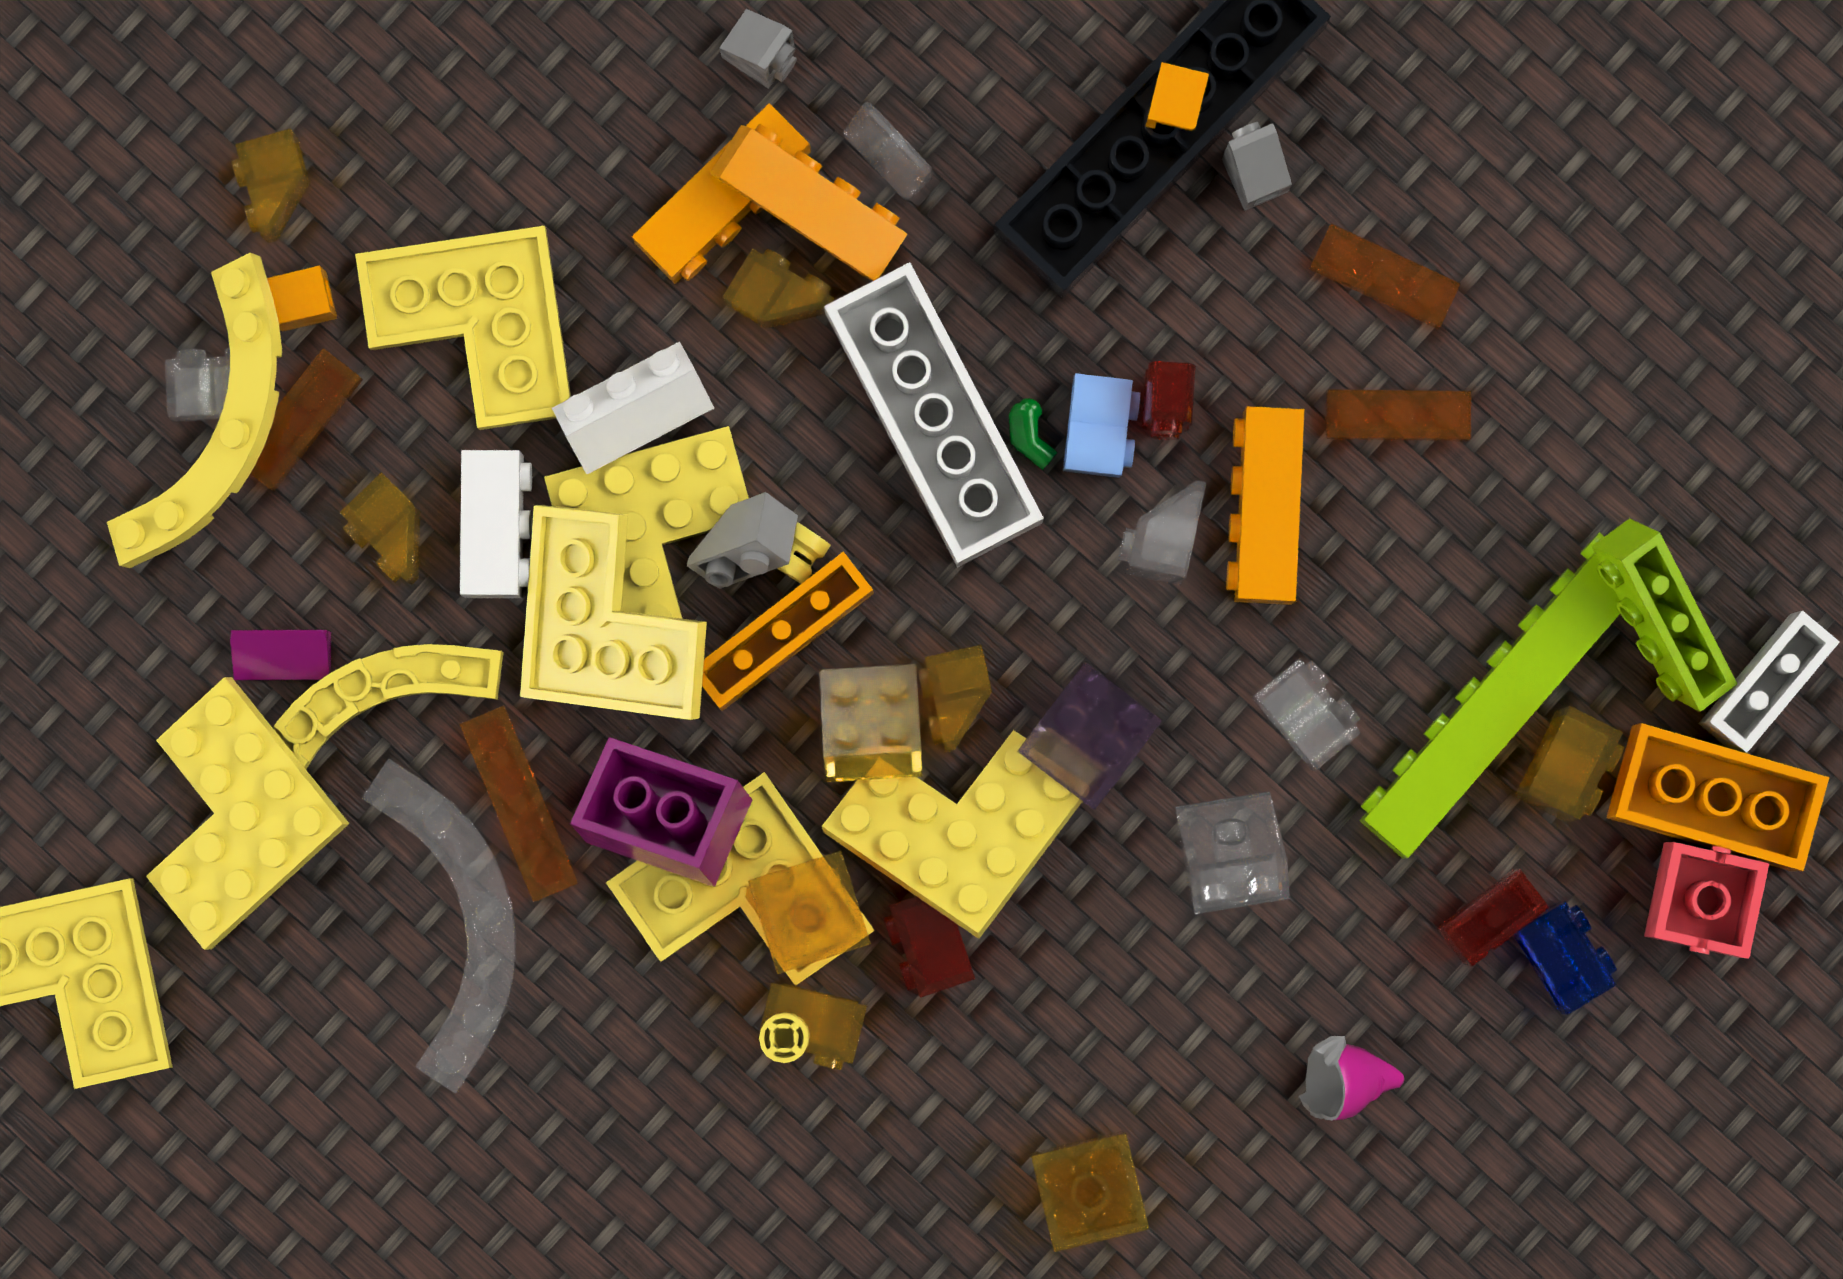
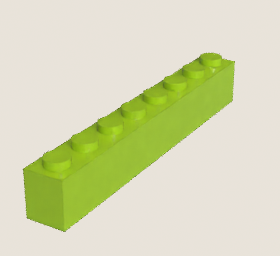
M1600 532L1581 551L1580 554L1586 560L1577 571L1573 573L1567 568L1550 587L1549 590L1555 596L1544 609L1536 604L1520 621L1518 627L1524 632L1512 645L1505 640L1488 658L1486 662L1492 668L1484 678L1479 681L1477 678L1472 677L1460 690L1455 699L1461 704L1448 718L1442 712L1427 728L1424 735L1430 740L1418 754L1410 749L1395 765L1392 771L1398 777L1386 790L1380 785L1376 787L1360 806L1366 813L1359 821L1402 859L1410 857L1620 615L1617 608V603L1620 602V599L1615 590L1605 583L1597 570V565L1600 564V561L1592 546L1605 537Z

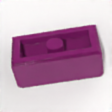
M230 631L234 680H321L331 673L330 631Z

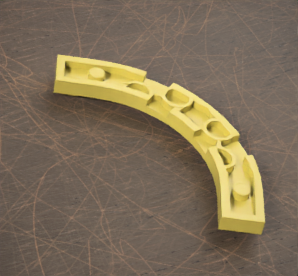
M248 253L211 272L224 314L230 347V373L224 407L218 424L204 451L189 471L175 485L146 504L107 522L119 566L132 568L181 544L207 526L214 519L212 514L223 504L231 492L236 494L239 492L254 469L265 446L279 398V392L275 391L274 388L277 358L282 357V345L273 296L261 257L256 254Z
M424 644L393 648V650L379 652L363 659L359 658L331 672L312 685L279 718L274 725V730L307 770L317 752L335 732L360 713L381 703L405 696L430 693L498 700L503 652L455 645Z

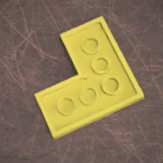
M545 226L355 254L368 347L370 350L464 337L476 423L479 430L557 419L552 408L569 399L571 393Z
M729 426L626 454L589 474H586L581 466L544 477L552 506L628 515L621 611L681 619L683 618L663 545L710 532L730 505L749 498Z
M535 505L533 511L520 697L687 720L699 719L707 622L621 611L628 515Z
M224 677L156 740L214 812L207 821L146 876L204 950L213 949L349 825V822L232 677Z
M1013 730L956 804L879 752L824 822L822 830L823 833L979 939L1092 790V782Z
M765 772L743 787L752 798V802L715 887L640 861L634 862L606 882L660 962L741 907L796 986L875 931Z
M131 878L0 907V1007L55 995L74 1089L173 1067L135 884Z

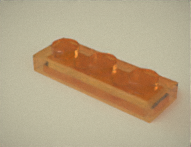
M1333 224L1329 225L1309 268L1316 273L1437 329L1441 327L1460 287V283Z
M323 348L277 405L265 446L250 474L274 492L363 379Z
M1328 389L1326 391V439L1469 441L1471 439V391Z

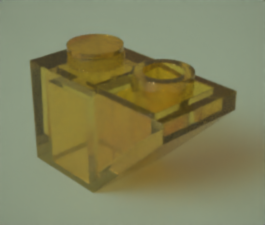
M291 128L235 144L239 158L232 160L234 174L240 188L247 186L252 203L244 206L247 220L252 233L260 231L261 236L268 243L279 239L310 184L298 137Z
M753 248L722 297L725 305L765 329L824 315V306L835 301V298L829 295L832 288L819 278L807 273L806 277L802 279L788 270L791 263L778 253L766 249L764 254H761Z
M381 472L340 511L348 521L343 530L362 549L370 543L381 555L375 563L393 582L396 583L402 577L412 585L419 579L420 510Z
M982 645L925 657L926 668L918 670L923 698L933 696L937 715L928 717L934 745L943 743L945 753L954 752L992 693Z

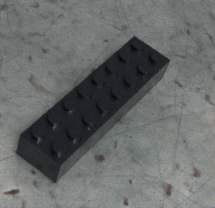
M1213 0L994 224L993 234L1063 299L1326 29L1331 16L1314 0ZM1162 62L1209 74L1196 128L1192 131L1161 123H1156L1155 129L1145 127Z

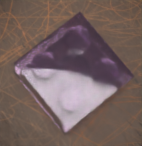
M1085 662L1017 752L1095 810L1123 775L1162 720Z

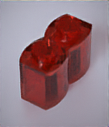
M1163 361L1148 363V369L1145 370L1142 428L1151 430V438L1178 440L1182 432L1189 431V426L1192 425L1196 373V366L1194 364Z

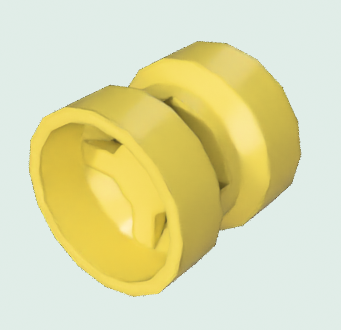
M797 522L790 562L788 565L777 569L802 584L812 575L811 566L815 560L823 558L831 545ZM794 552L798 553L800 556L797 557L796 555H794Z
M788 1012L775 1014L765 1021L759 1036L760 1046L765 1055L773 1061L781 1063L792 1062L802 1056L810 1040L809 1029L804 1020L796 1014Z

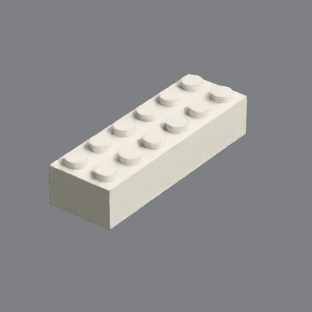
M909 262L824 306L825 314L957 568L1041 525L1044 518L911 263Z

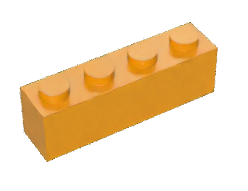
M770 103L746 125V127L755 130L758 124H761L783 139L779 147L793 157L798 150L806 155L811 152L810 143ZM730 141L632 236L634 243L674 284L682 277L687 281L691 280L706 265L708 261L704 256L716 244L723 248L740 232L742 227L738 222L751 210L755 214L763 210L710 174Z
M758 124L756 129L753 130L741 125L710 174L864 277L872 281L880 278L907 236L906 232L895 226L900 218L878 203H875L873 208L870 209L858 201L857 198L861 191L837 176L832 183L818 174L822 165L805 153L798 150L793 157L781 149L779 146L783 139L765 126Z
M1247 406L1243 411V418L1234 419L1233 447H1241V466H1232L1231 495H1239L1238 514H1230L1229 542L1237 543L1236 562L1228 561L1226 589L1235 590L1234 602L1292 605L1296 602L1304 409Z
M843 551L704 659L702 687L721 711L725 710L874 594L872 587Z

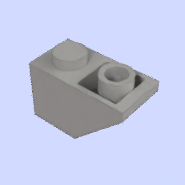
M748 9L744 11L719 48L721 57L768 89L775 79L783 82L797 61V58L793 56L796 49L792 30L783 24Z
M1254 122L1232 133L1234 139L1228 142L1222 161L1244 211L1288 193L1292 182L1274 124L1272 123L1261 128L1258 122Z
M766 492L732 504L689 556L687 567L705 578L709 584L721 589L788 565L798 515Z

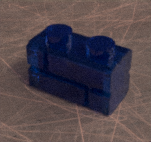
M1560 901L1537 916L1513 929L1511 933L1560 1013L1568 1015L1617 985L1611 976L1612 973L1617 971V968L1607 951L1602 946L1595 950L1585 933L1592 928L1582 910L1577 905L1569 908L1566 901Z

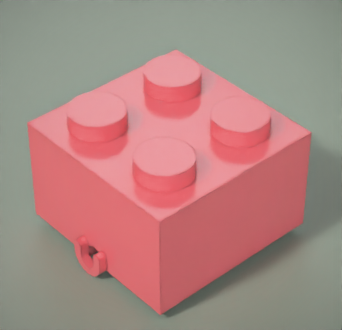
M1664 842L1644 937L1690 947L1689 951L1709 955L1710 952L1749 959L1770 863L1731 855L1730 849L1711 846V850L1676 842Z

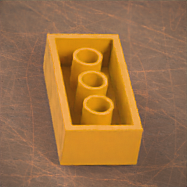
M1640 723L1631 727L1606 818L1708 848L1717 846L1730 849L1733 855L1770 863L1769 865L1791 872L1804 871L1829 777Z

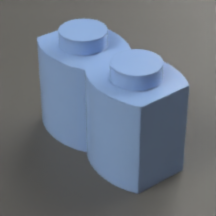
M1075 373L1070 400L1063 471L1120 478L1123 467L1132 468L1135 440L1126 439L1128 420L1137 421L1140 404V392L1132 391L1133 380Z

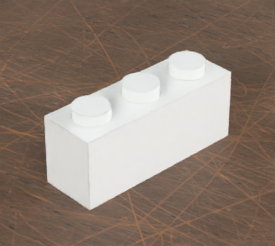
M678 342L656 352L653 356L630 368L612 375L605 381L580 394L571 396L566 401L553 407L552 410L585 473L589 474L714 409V406L683 346Z
M461 450L460 595L464 598H522V587H528L530 558H523V539H531L532 516L531 510H523V491L532 490V464L524 463V455L519 450Z
M1804 611L1790 614L1735 679L1737 685L1722 695L1698 724L1727 748L1747 753L1839 644V641Z

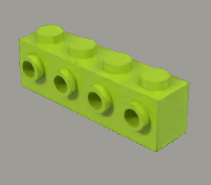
M1629 518L1592 546L1600 561V564L1597 565V570L1605 583L1615 590L1620 599V602L1617 603L1618 611L1624 620L1635 628L1640 638L1636 642L1637 647L1645 659L1656 668L1659 677L1656 678V683L1669 700L1673 702L1678 700L1701 712L1737 685L1660 532Z

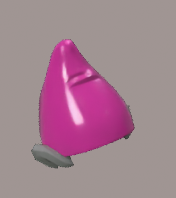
M1330 1036L1313 1047L1307 1063L1306 1092L1301 1094L1299 1098L1303 1106L1310 1112V1115L1315 1118H1324L1331 1121L1343 1120L1357 1115L1382 1093L1401 1087L1404 1083V1075L1394 1066L1367 1050L1346 1044L1345 1036Z

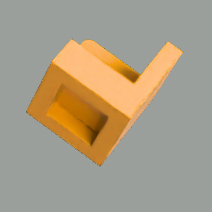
M1162 62L1145 127L1155 129L1156 123H1161L1189 131L1194 130L1209 74Z
M320 265L267 278L277 312L280 331L337 319L328 276Z

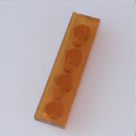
M501 706L459 724L533 902L579 884L506 706Z

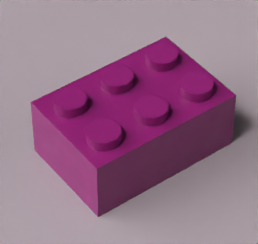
M609 737L570 825L588 844L715 887L751 805L752 798L736 779Z

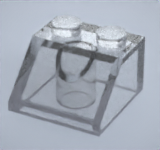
M1195 481L1141 516L1136 522L1134 529L1126 528L1123 533L1118 560L1127 562L1125 574L1177 585L1183 583L1187 577L1206 482Z
M1270 792L1175 807L1186 879L1194 914L1290 899L1287 856Z

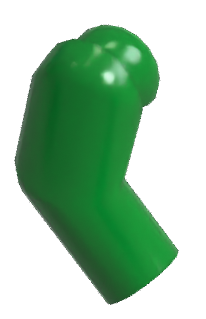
M1024 398L1012 406L1008 416L1010 442L1014 448L1043 471L1058 452L1038 436V419L1042 415L1040 404L1034 399Z

